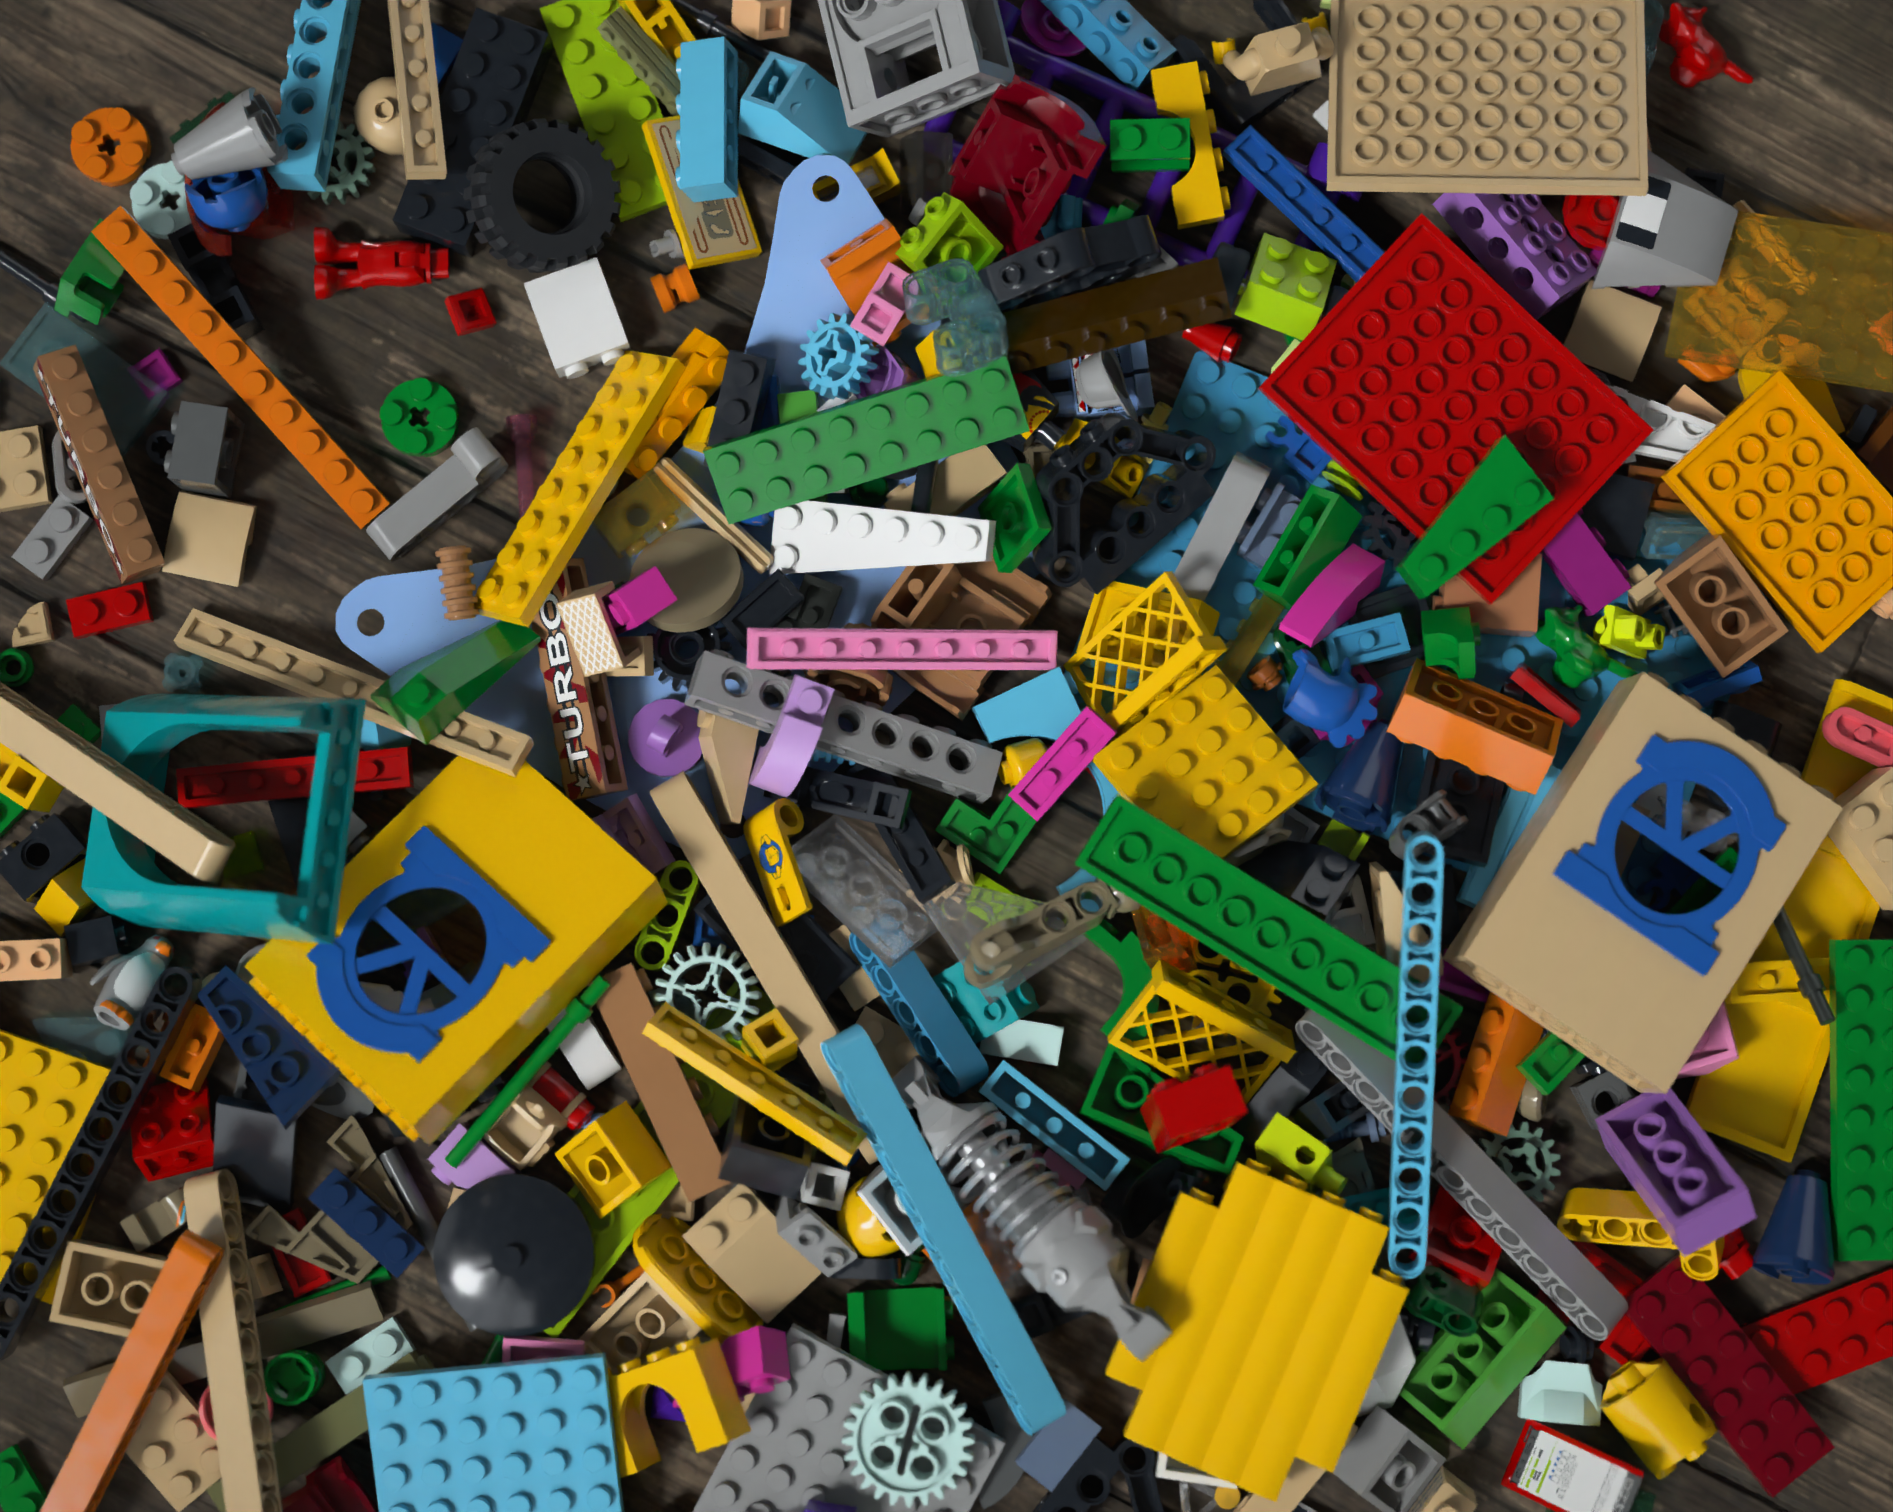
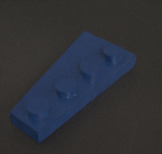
M227 966L197 994L285 1131L342 1074L285 1017Z

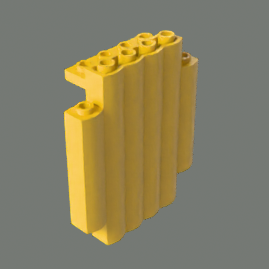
M1248 1158L1245 1165L1236 1161L1232 1173L1226 1177L1222 1189L1224 1192L1218 1206L1212 1204L1214 1196L1191 1187L1189 1194L1180 1190L1133 1302L1134 1305L1142 1309L1147 1306L1151 1307L1165 1320L1173 1333L1144 1362L1134 1356L1118 1337L1105 1368V1374L1122 1383L1140 1389L1138 1398L1123 1431L1124 1437L1276 1502L1294 1457L1324 1470L1334 1472L1409 1289L1401 1285L1403 1278L1383 1268H1380L1378 1274L1372 1272L1390 1229L1387 1225L1381 1223L1383 1215L1362 1206L1359 1213L1343 1207L1346 1199L1323 1190L1321 1197L1306 1191L1308 1183L1287 1174L1283 1181L1268 1175L1271 1167Z

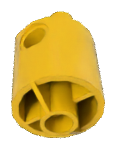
M1658 1358L1649 1363L1631 1360L1617 1369L1608 1380L1600 1408L1658 1480L1669 1475L1677 1467L1676 1463L1686 1457L1688 1461H1693L1708 1449L1705 1441L1710 1439L1718 1429L1665 1359Z

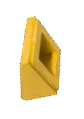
M715 406L701 409L692 419L683 441L685 448L703 453L704 448L708 445L716 410Z

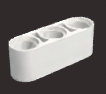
M565 1008L547 1026L550 1032L567 1013ZM591 1016L584 1024L579 1023L559 1046L587 1090L594 1088L622 1070L619 1060Z

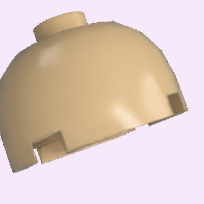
M381 77L368 83L359 93L354 106V122L359 134L372 148L389 155H403L395 77Z

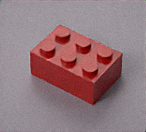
M1212 1063L1193 1071L1194 1074L1189 1076V1080L1180 1083L1179 1078L1174 1077L1155 1085L1156 1088L1152 1089L1151 1094L1147 1095V1101L1140 1110L1157 1154L1229 1128L1248 1112L1230 1065L1219 1069L1217 1063Z

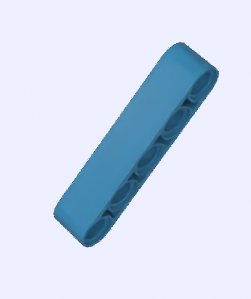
M882 915L853 931L849 936L852 952L922 1060L940 1078L941 1081L938 1083L940 1088L947 1095L957 1097L985 1080L989 1069L983 1055L895 921L889 916Z

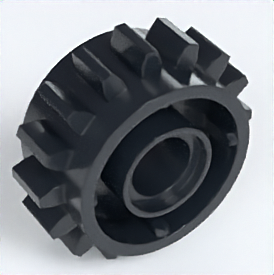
M719 620L708 627L691 632H669L658 628L656 634H647V636H653L654 672L662 670L658 678L662 684L672 680V689L678 692L682 685L687 686L689 689L697 660L705 650L711 652V650H721L724 652L732 650L731 643L722 642L721 640L728 635L726 628L715 629ZM686 641H695L699 645L697 654L689 659L681 658L679 656L680 646Z

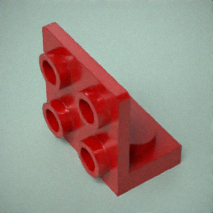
M207 1076L198 1093L172 1081L152 1086L131 1125L133 1159L148 1182L213 1166L215 1132L212 1127L209 1080Z

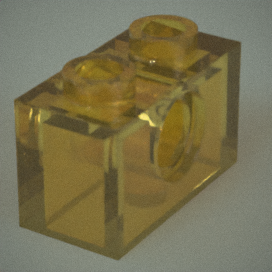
M651 469L601 507L592 525L619 559L626 554L632 558L648 546L649 543L646 538L657 530L663 534L679 522L680 519L677 515L681 512V505L654 470ZM636 508L645 510L650 517L648 522L643 526L630 524L627 520V515L631 510Z

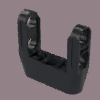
M1252 0L1254 11L1269 31L1299 24L1282 0ZM1180 34L1169 42L1176 49L1172 57L1177 65L1197 61L1199 71L1206 70L1210 94L1203 95L1204 102L1210 109H1213L1214 113L1235 134L1242 132L1318 79L1250 96L1246 81L1237 80L1227 87L1195 41ZM1319 60L1322 75L1325 71V68L1321 60Z

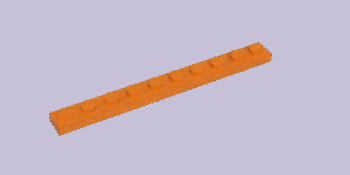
M120 205L91 231L360 529L364 528L391 504L123 206Z

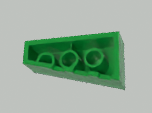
M1503 435L1496 439L1485 456L1466 477V480L1447 501L1440 513L1429 527L1426 528L1395 569L1419 600L1428 597L1552 501L1554 497L1506 435Z
M1108 1043L1077 1117L1156 1151L1140 1108L1147 1101V1095L1151 1094V1090L1156 1088L1155 1085L1165 1080L1151 1071V1068L1139 1059H1135L1129 1053ZM1229 1127L1161 1152V1154L1176 1158L1180 1162L1224 1180L1230 1175L1244 1137Z

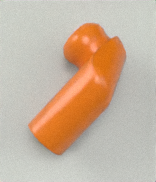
M1690 346L1677 361L1703 382L1726 380L1735 374V370L1739 365L1737 356L1731 352H1723L1721 356L1705 359Z

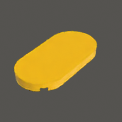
M653 1214L636 1228L632 1244L635 1256L641 1267L712 1339L717 1338L718 1342L723 1344L730 1336L758 1325L763 1326V1319L759 1318V1315L682 1237L691 1228L688 1224L673 1216L666 1219L661 1217L663 1214Z

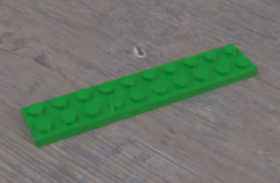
M1118 793L1116 794L1074 861L1075 865L1395 1061L1399 967ZM1410 973L1407 974L1410 981L1414 983L1423 982ZM1439 991L1435 1052L1463 1010L1460 1004ZM1413 1005L1407 1010L1405 1017L1411 1023H1421L1427 1018L1428 1010L1422 1005ZM1411 1046L1405 1051L1404 1059L1409 1063L1417 1064L1424 1060L1427 1052L1421 1046Z

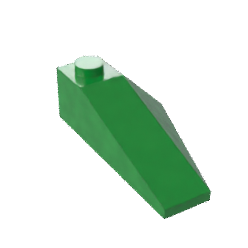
M499 620L400 668L377 688L370 697L408 731L427 745L541 641V638L529 627Z

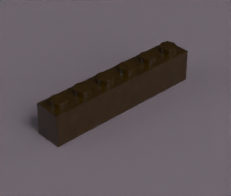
M1218 257L988 316L986 320L994 356L1006 353L1012 374L1225 320L1232 318Z

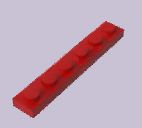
M410 747L359 751L354 793L414 787L412 751ZM316 756L176 769L178 803L189 809L310 797Z

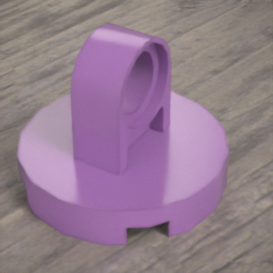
M659 699L643 706L633 717L628 730V747L634 760L646 772L661 778L673 777L683 770L685 773L691 771L703 757L699 742L700 727L697 726L698 713L690 706L684 705L683 702L675 699Z

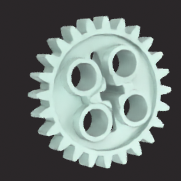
M907 1371L903 1382L899 1383L894 1373H891L888 1377L887 1387L877 1379L873 1383L875 1394L873 1395L863 1389L859 1396L864 1405L858 1403L851 1405L849 1410L857 1418H846L843 1425L853 1431V1433L846 1434L842 1438L843 1444L853 1446L852 1449L845 1453L844 1459L849 1461L857 1460V1464L851 1470V1475L864 1473L865 1478L861 1488L865 1489L872 1484L877 1486L875 1499L880 1498L886 1491L890 1493V1505L894 1506L899 1496H904L907 1508H911L914 1496H919L923 1505L926 1506L929 1503L930 1492H933L940 1500L944 1498L943 1484L954 1490L957 1488L958 1481L953 1475L954 1473L966 1476L968 1468L960 1460L971 1461L973 1459L974 1452L964 1446L974 1444L976 1436L964 1433V1431L972 1427L974 1421L972 1418L961 1419L960 1416L965 1412L967 1405L966 1403L953 1405L952 1402L957 1393L955 1389L946 1395L941 1393L943 1380L940 1379L933 1387L928 1386V1375L926 1373L922 1375L919 1383L913 1382L911 1372ZM919 1405L921 1409L913 1435L914 1442L908 1455L905 1472L899 1474L897 1468L905 1442L903 1437L909 1426L913 1406ZM888 1406H897L903 1411L905 1419L898 1423H892L887 1420L883 1411ZM930 1416L937 1417L943 1422L945 1428L942 1432L931 1433L924 1428L923 1420ZM880 1445L888 1446L894 1452L895 1458L889 1462H882L876 1458L874 1448ZM919 1456H926L932 1460L934 1469L927 1473L920 1472L914 1467L913 1460Z

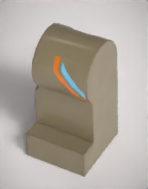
M184 1186L120 1222L137 1253L149 1251L188 1225L184 1201Z

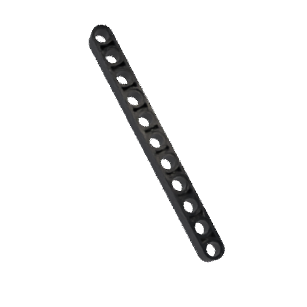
M187 966L170 967L164 970L158 977L0 1282V1361L10 1357L16 1350L64 1257L67 1241L74 1238L198 998L197 994L202 988V979L193 968ZM179 973L185 976L188 982L187 990L181 996L177 995L172 989V980ZM160 1009L165 1011L169 1017L168 1027L164 1031H159L153 1022L154 1014ZM141 1045L149 1050L151 1057L148 1065L145 1067L137 1064L135 1060V1052ZM122 1081L129 1084L132 1090L131 1098L127 1103L119 1100L116 1094L117 1086ZM103 1117L110 1120L113 1125L112 1135L108 1139L102 1137L98 1132V1123ZM84 1153L90 1155L94 1160V1170L90 1175L85 1174L79 1166L80 1157ZM65 1189L71 1191L75 1196L76 1203L72 1211L64 1208L61 1203V1195ZM45 1226L52 1227L57 1234V1240L53 1247L47 1245L42 1238ZM27 1262L34 1264L38 1270V1277L35 1282H30L24 1276L23 1269ZM8 1298L16 1301L19 1306V1314L16 1319L10 1317L5 1311V1303Z

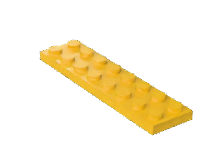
M626 350L624 355L617 360L615 368L603 387L596 394L594 402L583 420L577 425L576 431L564 451L558 456L556 464L545 482L539 487L534 500L524 516L518 521L515 531L505 547L499 552L496 562L484 581L478 586L474 596L477 597L478 602L474 603L475 609H479V615L525 627L530 626L686 367L678 358Z

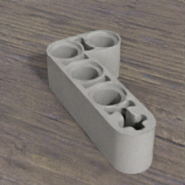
M472 428L458 438L451 447L453 456L379 515L367 527V534L391 562L400 559L507 470V462L479 428Z
M1239 451L1233 457L1174 573L1189 598L1202 601L1206 599L1272 468Z

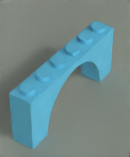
M1057 667L974 706L972 710L987 742L990 744L998 740L1018 736L1038 737L1055 742L1084 708L1079 709L1073 696L1079 692L1070 672L1068 671L1063 674L1060 667ZM1092 761L1087 767L1098 785L1104 815L1116 794L1120 795V793ZM1080 868L1066 881L1057 885L1056 888L1059 894L1062 895L1084 883L1094 882L1097 877ZM1091 899L1080 901L1081 906L1087 911L1095 912L1099 910L1098 904Z

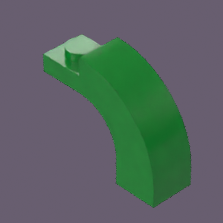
M1103 919L1098 926L1083 933V935L1115 962L1122 976L1123 992L1120 1003L1099 1029L1107 1037L1152 979L1151 970L1155 963L1146 946L1132 931L1120 942L1115 938L1119 932ZM1155 994L1146 1005L1148 1014L1157 1012L1159 995ZM1146 1025L1129 1028L1123 1037L1131 1041L1145 1039L1148 1034Z

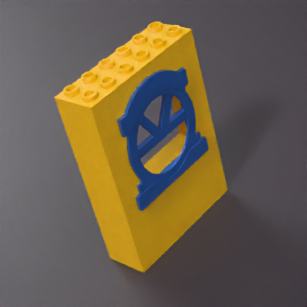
M458 755L344 867L334 944L271 939L244 967L254 976L248 983L275 1010H278L302 1036H305L329 1062H332L385 1115L388 1114V1117L413 1142L420 1137L430 1146L668 902L657 878L526 760L517 776L514 777ZM422 888L451 890L464 896L472 903L482 916L487 935L484 960L472 983L469 985L385 905L404 893ZM371 919H375L401 944L359 958L356 956L361 935ZM414 959L398 1013H393L379 1007L364 993L358 981L359 975ZM429 970L456 995V999L434 1011L417 1014L418 1004Z

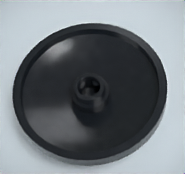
M507 1173L478 1182L463 1192L451 1204L444 1214L436 1233L433 1251L434 1268L443 1295L463 1319L489 1333L504 1336H524L552 1327L565 1318L578 1305L593 1277L596 1245L587 1215L575 1198L565 1189L540 1176L525 1173Z

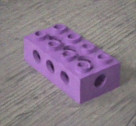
M1443 193L1433 203V206L1498 285L1536 320L1568 300L1596 275L1597 270L1592 265L1588 255L1577 247L1566 233L1564 226L1554 219L1541 203V199L1537 194H1505L1509 201H1506L1503 194ZM1527 222L1532 226L1534 231H1530ZM1552 253L1557 256L1559 262L1554 260Z

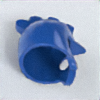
M1301 648L1293 653V659L1298 668L1286 692L1282 707L1283 711L1305 726L1328 732L1329 741L1335 748L1345 746L1347 735L1353 739H1359L1364 736L1365 727L1362 720L1372 721L1377 717V709L1369 703L1376 696L1377 688L1367 683L1358 684L1352 676L1351 662L1347 656L1336 674L1332 676L1320 667L1317 658L1308 649Z

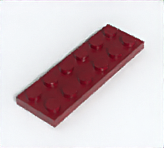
M1680 1253L1624 1296L1628 1304L1626 1316L1660 1358L1665 1359L1713 1420L1723 1439L1768 1496L1772 1498L1835 1448L1706 1283L1689 1277L1683 1271Z

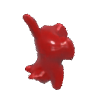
M1674 2L1670 5L1669 21L1660 19L1656 22L1655 28L1660 40L1676 51L1677 55L1669 70L1672 80L1685 88H1693L1699 82L1712 79L1720 73H1725L1740 83H1753V77L1728 59L1721 43L1704 28L1702 17L1707 12V7L1700 9L1694 7L1687 8L1682 6L1681 3Z

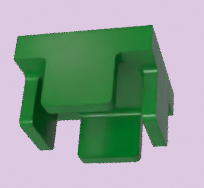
M100 218L94 226V228L97 227L103 221V219ZM92 232L60 279L54 310L67 318L71 312H74L91 323L98 325L102 317L108 316L123 292L124 286L118 281L125 272V269Z

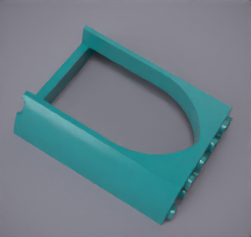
M160 693L137 696L121 702L106 711L101 751L163 793L170 750L181 741L197 733L208 730L319 733L297 897L276 893L179 885L164 875L154 864L156 853L154 848L94 807L92 809L82 880L83 890L98 906L122 921L141 927L334 944L366 699Z

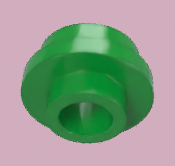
M17 648L1 652L0 682L12 688L21 687L28 683L34 673V662L31 656ZM14 662H19L21 665L20 672L16 675H11L9 671L10 665Z

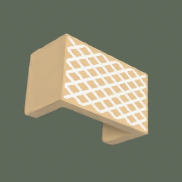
M613 581L575 590L556 603L585 677L623 668L641 655L638 647L626 650L621 649L603 604L602 597L615 589Z

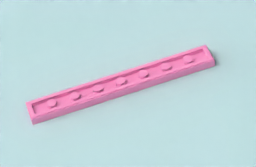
M747 628V668L1053 670L1057 668L1058 631L1008 629Z

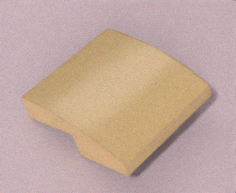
M1590 279L1575 310L1574 319L1563 345L1582 363L1633 382L1662 306L1613 287L1592 289L1594 280Z
M182 490L179 491L169 528L164 555L165 564L162 571L239 587L243 584L247 547L252 544L257 506Z

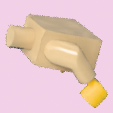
M1320 12L1319 16L1311 19H1306L1305 17L1302 19V23L1256 35L1243 54L1236 51L1234 38H1227L1225 42L1212 41L1214 63L1224 64L1237 79L1246 81L1250 96L1320 78L1319 60L1330 58L1334 52V44L1330 37L1324 12Z

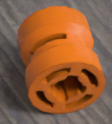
M686 263L675 267L670 274L664 275L659 273L650 277L664 314L675 310L677 304L681 302L692 303L700 299Z

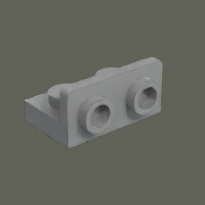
M784 1196L774 1200L777 1233L827 1277L857 1259V1250L812 1209L808 1208L806 1204L798 1203L794 1199Z

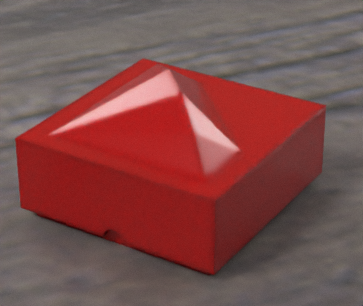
M483 287L448 296L444 301L458 336L489 329L497 323Z

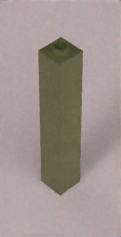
M414 1350L379 1374L436 1368L425 1353L420 1356L417 1350ZM363 1384L273 1444L279 1489L369 1430ZM221 1479L207 1488L206 1491L218 1510L226 1512Z

